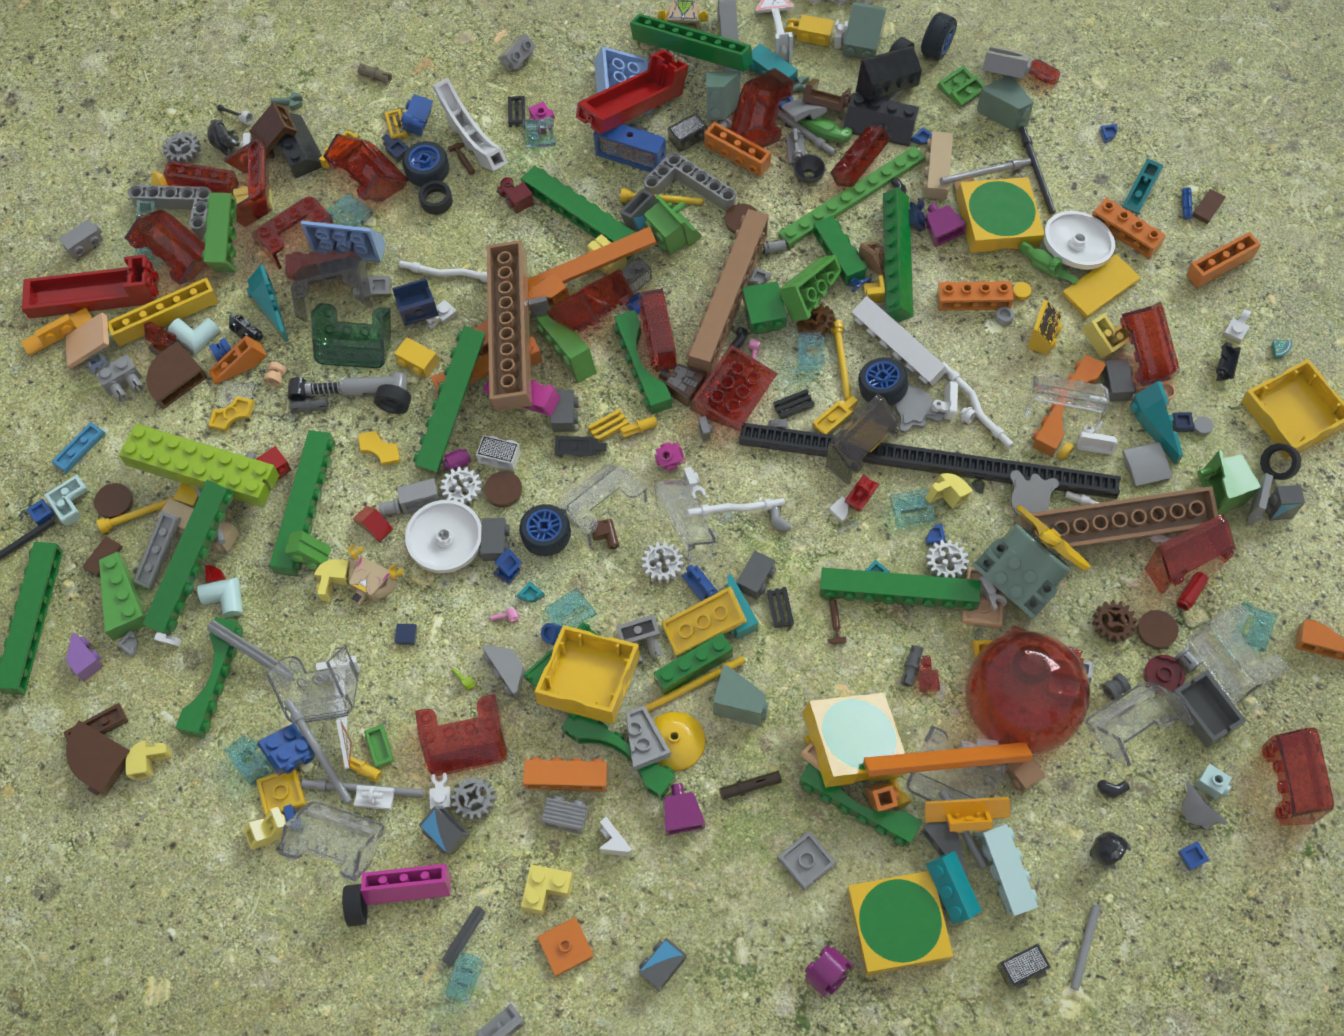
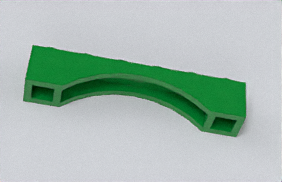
M635 310L614 316V332L620 336L618 340L621 349L625 348V359L627 364L631 363L632 368L630 370L633 378L638 380L637 388L639 393L644 395L643 403L645 408H649L651 415L672 408V398L666 384L652 376L639 359L637 348L642 332Z
M215 617L214 620L241 638L243 637V628L238 621ZM212 632L209 633L214 651L211 675L201 693L182 709L175 727L181 734L203 739L211 728L210 721L212 715L217 711L219 695H222L224 691V681L230 674L232 658H235L237 654V648Z
M578 715L574 719L569 716L562 725L563 733L578 744H598L612 748L624 755L632 763L630 745L624 741L625 738L621 734L609 731L608 726L603 722H596L591 718ZM657 762L637 770L642 778L645 790L661 801L671 789V785H674L676 782L675 772L668 766L662 767Z
M810 763L799 780V785L803 791L818 795L819 799L826 804L832 803L838 807L837 809L845 815L851 814L856 817V821L865 826L868 824L875 828L874 831L879 835L891 837L898 846L909 848L922 824L921 820L905 811L878 812L867 808L850 798L840 786L825 787L821 772Z

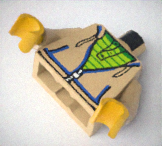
M673 0L671 6H668L665 11L659 10L657 19L699 30V22L709 21L708 12L702 11L696 5L695 0Z

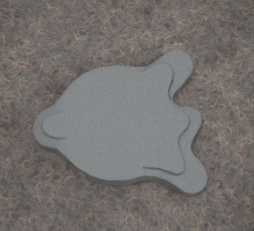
M909 383L906 395L895 404L896 413L901 420L899 430L902 433H907L912 427L924 428L926 419L939 423L944 418L942 412H934L931 409L932 399L925 390L914 387Z
M1018 470L1012 471L1010 479L1013 482L1014 489L1011 495V506L1018 516L1020 514L1015 509L1018 504L1030 513L1047 511L1050 505L1051 493L1059 485L1058 480L1055 478L1043 480L1039 475L1033 474L1030 480L1027 481Z

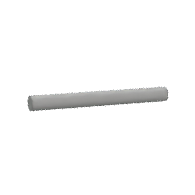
M945 789L938 792L942 801L951 800ZM962 832L961 835L979 867L987 866L988 864L970 832Z
M1092 905L1070 986L1073 990L1079 991L1101 908L1098 905Z

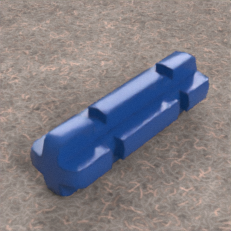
M1190 187L1182 189V213L1185 220L1193 217L1192 190Z

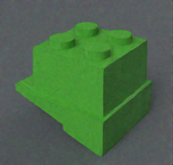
M657 194L655 197L658 203L644 214L645 226L651 228L659 248L663 252L666 251L669 255L686 244L691 246L702 237L680 213L686 207L683 201L674 206L671 202H665Z
M1219 450L1202 470L1197 471L1202 487H1213L1219 517L1225 516L1228 511L1244 506L1261 488L1258 479L1255 478L1243 455L1224 458L1222 450Z

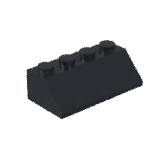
M909 46L862 59L856 92L866 99L872 100L919 86L922 69L914 47Z
M852 93L844 128H850L852 134L909 147L917 123L919 107L881 98L868 100L858 93Z
M289 113L298 132L294 136L286 133L278 142V145L296 179L322 168L319 160L322 154L302 116Z

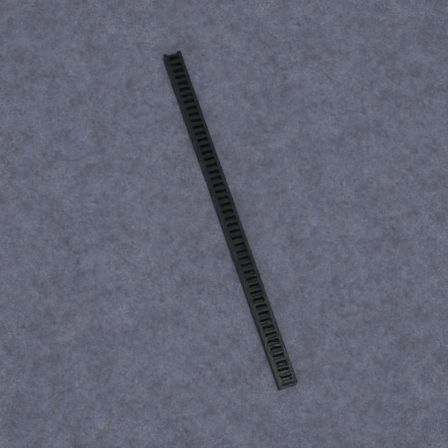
M743 422L739 437V445L939 474L949 473L960 477L1013 484L1010 479L1011 472L1018 470L1027 481L1030 480L1033 474L1039 475L1043 480L1057 479L1059 485L1054 489L1057 491H1070L1117 499L1120 494L1121 476L884 442H881L872 452H869L841 440L835 435Z

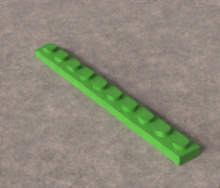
M914 145L779 231V238L785 240L786 245L790 248L813 233V223L831 215L835 219L891 183L895 177L899 178L924 162L926 156Z

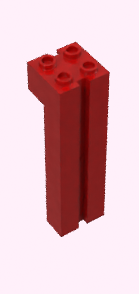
M664 49L650 55L648 70L578 102L575 117L585 124L590 123V128L601 135L682 95L689 66L679 59L676 62L674 56Z
M144 254L124 257V261L128 266L124 268L23 279L22 310L30 319L73 314L84 308H87L90 312L145 305L156 300V297L159 296L157 287L159 275L153 269L152 262Z

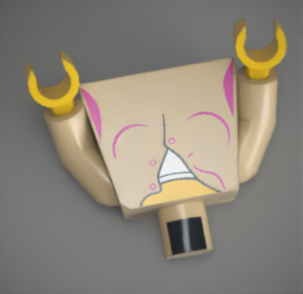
M355 544L351 545L348 549L350 555H352L348 566V582L355 593L350 600L360 606L365 598L375 602L391 594L398 581L397 576H402L404 573L403 569H398L396 573L397 565H392L389 569H386L363 556L359 558L358 555L363 553V547L359 546L356 553L354 550Z

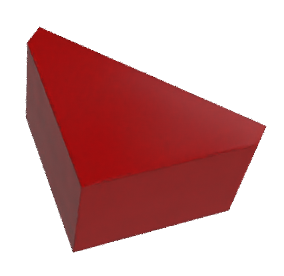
M365 506L353 518L358 525L379 542L393 530L384 517L375 508Z

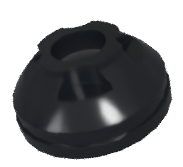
M803 155L794 163V174L801 182L815 183L824 176V161L816 155ZM812 172L814 176L806 177L804 173Z

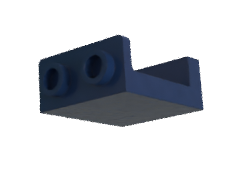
M426 278L392 288L404 326L439 316Z

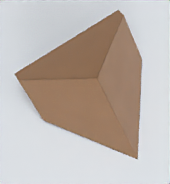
M877 242L861 243L859 247L860 259L865 261L869 269L878 275H883V279H885L884 247Z

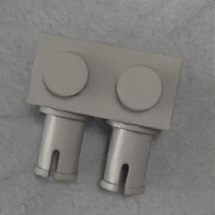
M127 354L95 372L96 377L109 396L113 395L119 403L123 402L120 395L124 400L128 397L123 390L125 387L130 386L134 393H139L136 386L141 391L144 389L143 384L139 380L142 377Z
M654 614L616 626L620 640L639 644L641 641L646 642L650 658L656 657L654 649L657 656L663 655L657 639L660 636ZM640 652V659H639L638 662L644 661L643 658H642L641 652Z

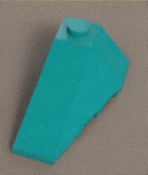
M259 265L247 280L249 288H246L248 296L254 299L258 308L285 342L289 341L273 284L264 265Z
M1157 381L1134 395L1130 403V410L1132 414H1135L1137 421L1153 440L1160 442L1163 451L1174 464H1178L1183 456L1177 432L1172 429L1173 415H1168L1166 404H1169L1168 397L1161 381Z

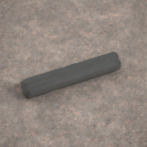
M475 906L443 956L442 961L447 965L452 966L482 920L485 915V911L482 908Z

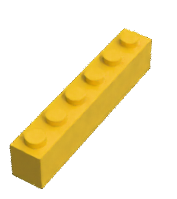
M206 277L107 321L108 328L118 346L121 347L170 325L177 318L183 319L219 303V300Z

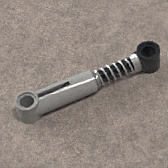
M394 372L389 376L344 378L340 382L332 381V383L328 381L327 383L323 381L322 383L307 382L303 378L294 377L289 379L287 397L290 401L306 400V397L313 396V394L315 396L318 394L320 396L323 394L332 395L333 393L335 395L338 393L340 395L343 394L344 396L376 395L377 388L384 384L399 386L407 391V375L401 372Z

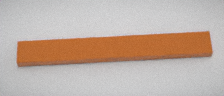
M647 227L528 278V290L554 272L565 284L654 246L657 242L650 227Z
M1023 742L864 757L863 764L868 776L872 777L1032 761L1033 754L1027 743Z

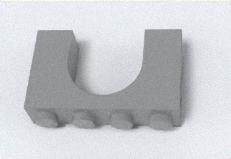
M990 45L982 70L1023 79L1024 75L1029 73L1032 59L1029 58V53Z

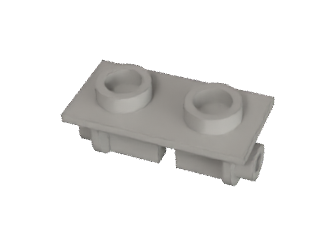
M793 128L790 135H786L789 164H794L799 157L805 155L803 134H800L797 128Z

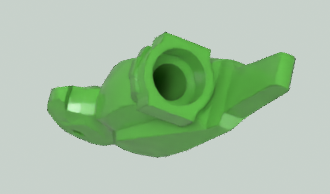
M823 115L813 120H805L803 118L797 121L814 135L822 137L826 141L846 143L852 137V130L850 128L840 129L833 121L825 119Z
M1025 241L1020 244V253L1031 261V265L1039 271L1054 278H1061L1074 285L1078 282L1079 279L1064 270L1061 258H1055L1044 249H1034Z

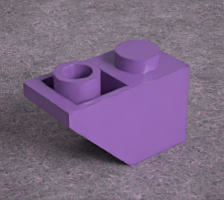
M73 633L66 662L75 674L85 681L103 667L99 661L101 656L95 649L92 651L89 649L91 644L84 636L80 638L76 633Z

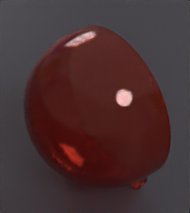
M1014 625L1011 631L1006 630L1005 635L990 642L973 661L965 686L967 708L979 731L989 740L998 741V745L1027 743L1032 754L1051 751L1069 741L1083 724L1090 705L1089 678L1083 666L1084 659L1080 658L1083 651L1068 647L1059 639L1048 634L1026 631Z

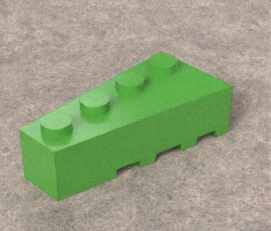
M210 193L209 199H207L208 216L205 218L207 230L204 234L205 250L202 252V259L215 272H236V266H233V257H236V250H234L233 240L236 239V230L233 226V223H236V198L231 193Z
M836 254L819 257L779 288L792 322L809 319L811 311L819 305L818 301L820 298L826 295L827 288L832 286L841 273L842 269Z
M555 307L550 309L551 314L535 317L538 324L536 325L540 335H544L547 343L552 346L578 383L597 373L589 347Z
M118 552L99 560L105 633L113 641L125 636L130 630L134 632L145 627L143 622L146 617V612L127 564Z

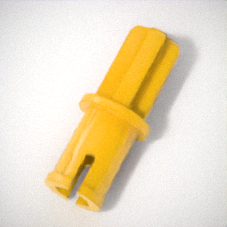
M652 415L640 421L637 419L636 422L621 427L620 432L623 438L639 432L642 434L643 431L657 427L658 424L655 416Z
M351 756L350 769L356 771L358 776L362 775L377 783L382 775V771L367 764V761L361 762Z

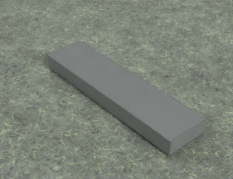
M161 511L133 583L147 589H153L180 523V517Z

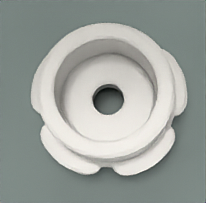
M973 407L963 408L959 415L961 422L970 424L976 415V411L973 410Z

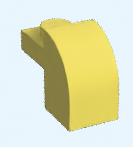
M944 473L929 487V493L925 499L932 503L943 497L953 509L965 503L973 490L962 478L954 474Z
M327 560L316 569L314 574L318 581L316 593L322 601H330L333 584L349 586V560Z
M146 740L138 742L130 749L126 757V775L132 780L153 777L152 761L173 758L172 749L164 743H156L151 746Z
M279 807L270 809L264 819L249 822L243 831L251 850L266 846L282 838L287 833L285 816L281 814Z

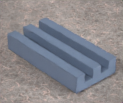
M102 352L86 360L93 374L96 372L95 368L102 369L101 365L103 363L106 366L109 365Z

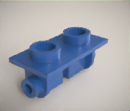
M689 565L686 568L687 572L681 575L700 601L718 593L717 589L697 565Z

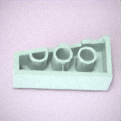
M1007 824L994 825L993 829L973 833L976 840L980 839L983 844L981 852L983 857H986L991 863L989 871L992 878L1000 883L997 889L1008 915L1016 916L1038 908L1036 903L1038 897L1035 890L1030 887V875L1021 863L1023 857L1019 848L1015 847L1013 841L1015 835L1011 827H1008Z

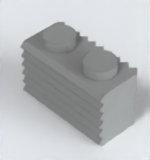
M553 796V799L547 797L541 823L543 826L583 834L589 809L588 806H585L584 802L579 800H573V803L566 802L565 798L560 796Z

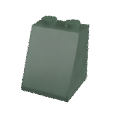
M853 2L843 45L844 56L860 59L877 56L884 30L886 8Z
M740 71L706 72L707 120H725L740 106Z
M1007 75L981 88L977 111L1002 126L1016 131L1021 126L1026 127L1028 125L1034 102L1012 76Z
M723 664L713 701V715L761 726L762 720L766 721L769 702H766V694L729 666Z

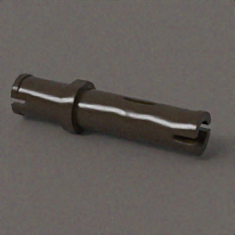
M779 770L745 781L738 780L735 784L719 788L722 800L738 795L742 797L745 796V793L781 783L782 779Z

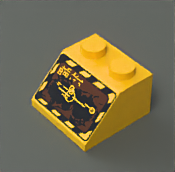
M1047 300L1043 301L1027 349L1046 355L1049 354L1050 349H1055L1058 339L1054 337L1056 334H1060L1063 326L1060 323L1062 316Z

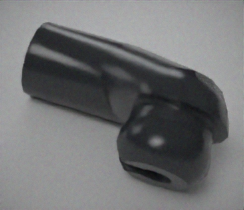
M895 177L891 181V185L894 188L898 187L906 194L907 189L905 185Z
M739 327L736 330L737 337L729 345L735 352L744 344L749 335L748 330L743 327Z
M1100 780L1097 783L1099 791L1111 798H1116L1130 790L1126 781H1122L1117 785L1106 780Z

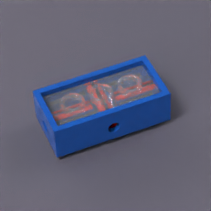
M622 124L601 135L596 131L593 133L596 156L651 172L666 157V141L660 135L651 134Z

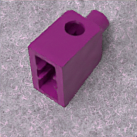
M936 203L928 206L929 214L926 215V227L935 247L965 234L966 223L950 206L946 205L940 209Z
M682 783L671 785L673 796L665 797L666 836L705 828V821L694 793H685Z

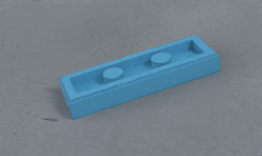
M90 422L51 462L67 474L106 435L105 432Z

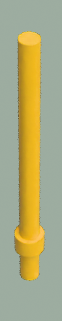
M740 656L731 662L726 661L720 664L721 667L643 706L650 712L719 677L723 664L734 669L746 663L745 658Z

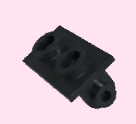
M232 314L229 315V329L243 339L247 335L255 341L263 338L262 331L254 325L251 326V323L242 315H236L235 317Z
M1225 342L1221 346V358L1219 359L1218 368H1216V381L1234 379L1241 347L1233 348L1231 343Z

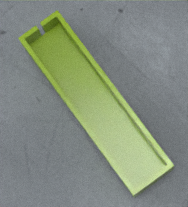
M135 423L118 454L126 466L203 489L206 480H209L235 491L233 499L264 508L271 494L269 489L273 490L279 477L275 466L137 423Z

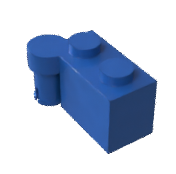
M413 94L412 99L407 101V112H403L401 117L402 130L422 136L432 110L433 100Z

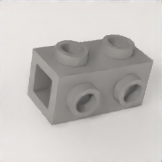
M527 34L521 35L498 59L501 61V65L508 71L518 70L523 65L522 62L534 54L532 51L536 48V45Z
M88 219L64 234L59 240L72 258L76 259L102 242L103 238L100 235L102 231L97 224L93 225Z

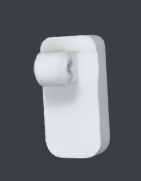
M949 381L944 390V402L935 400L931 405V409L934 412L940 411L945 413L944 419L952 420L957 413L958 383Z
M1089 425L1084 427L1083 432H1080L1077 440L1078 450L1107 455L1115 453L1117 448L1116 437L1093 434L1094 428Z

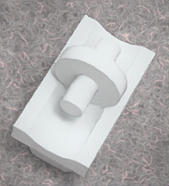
M357 785L354 806L392 810L395 789Z

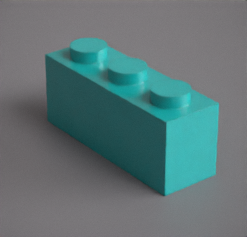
M761 43L752 50L753 63L748 68L760 75L763 80H767L776 89L781 91L791 87L796 82L798 69Z
M955 851L938 856L926 863L953 925L969 920L982 911Z

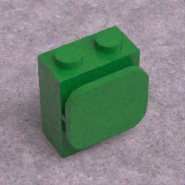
M778 281L742 287L745 315L751 334L778 331L787 327V315L779 291Z

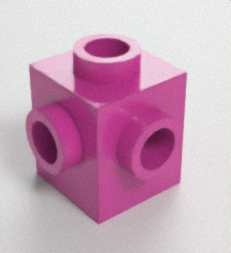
M544 101L528 108L531 126L533 128L536 127L539 133L554 127V113L552 109H548Z
M664 443L660 445L661 448L655 449L657 453L655 461L664 470L672 471L677 469L678 465L686 463L682 447L678 443Z

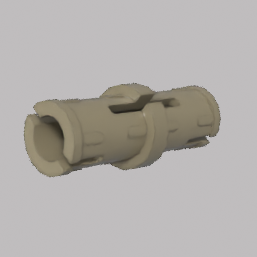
M363 63L358 67L359 74L366 75L372 80L377 79L387 84L392 80L391 73L382 71L378 67H370Z

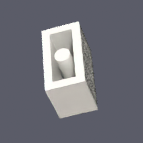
M483 435L476 456L480 464L514 472L521 450L519 444L513 440L505 441L496 436L488 437Z

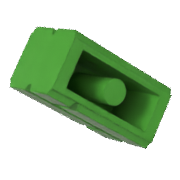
M302 530L290 533L285 553L290 555L293 561L306 564V568L316 570L323 562L328 560L331 550L329 545Z

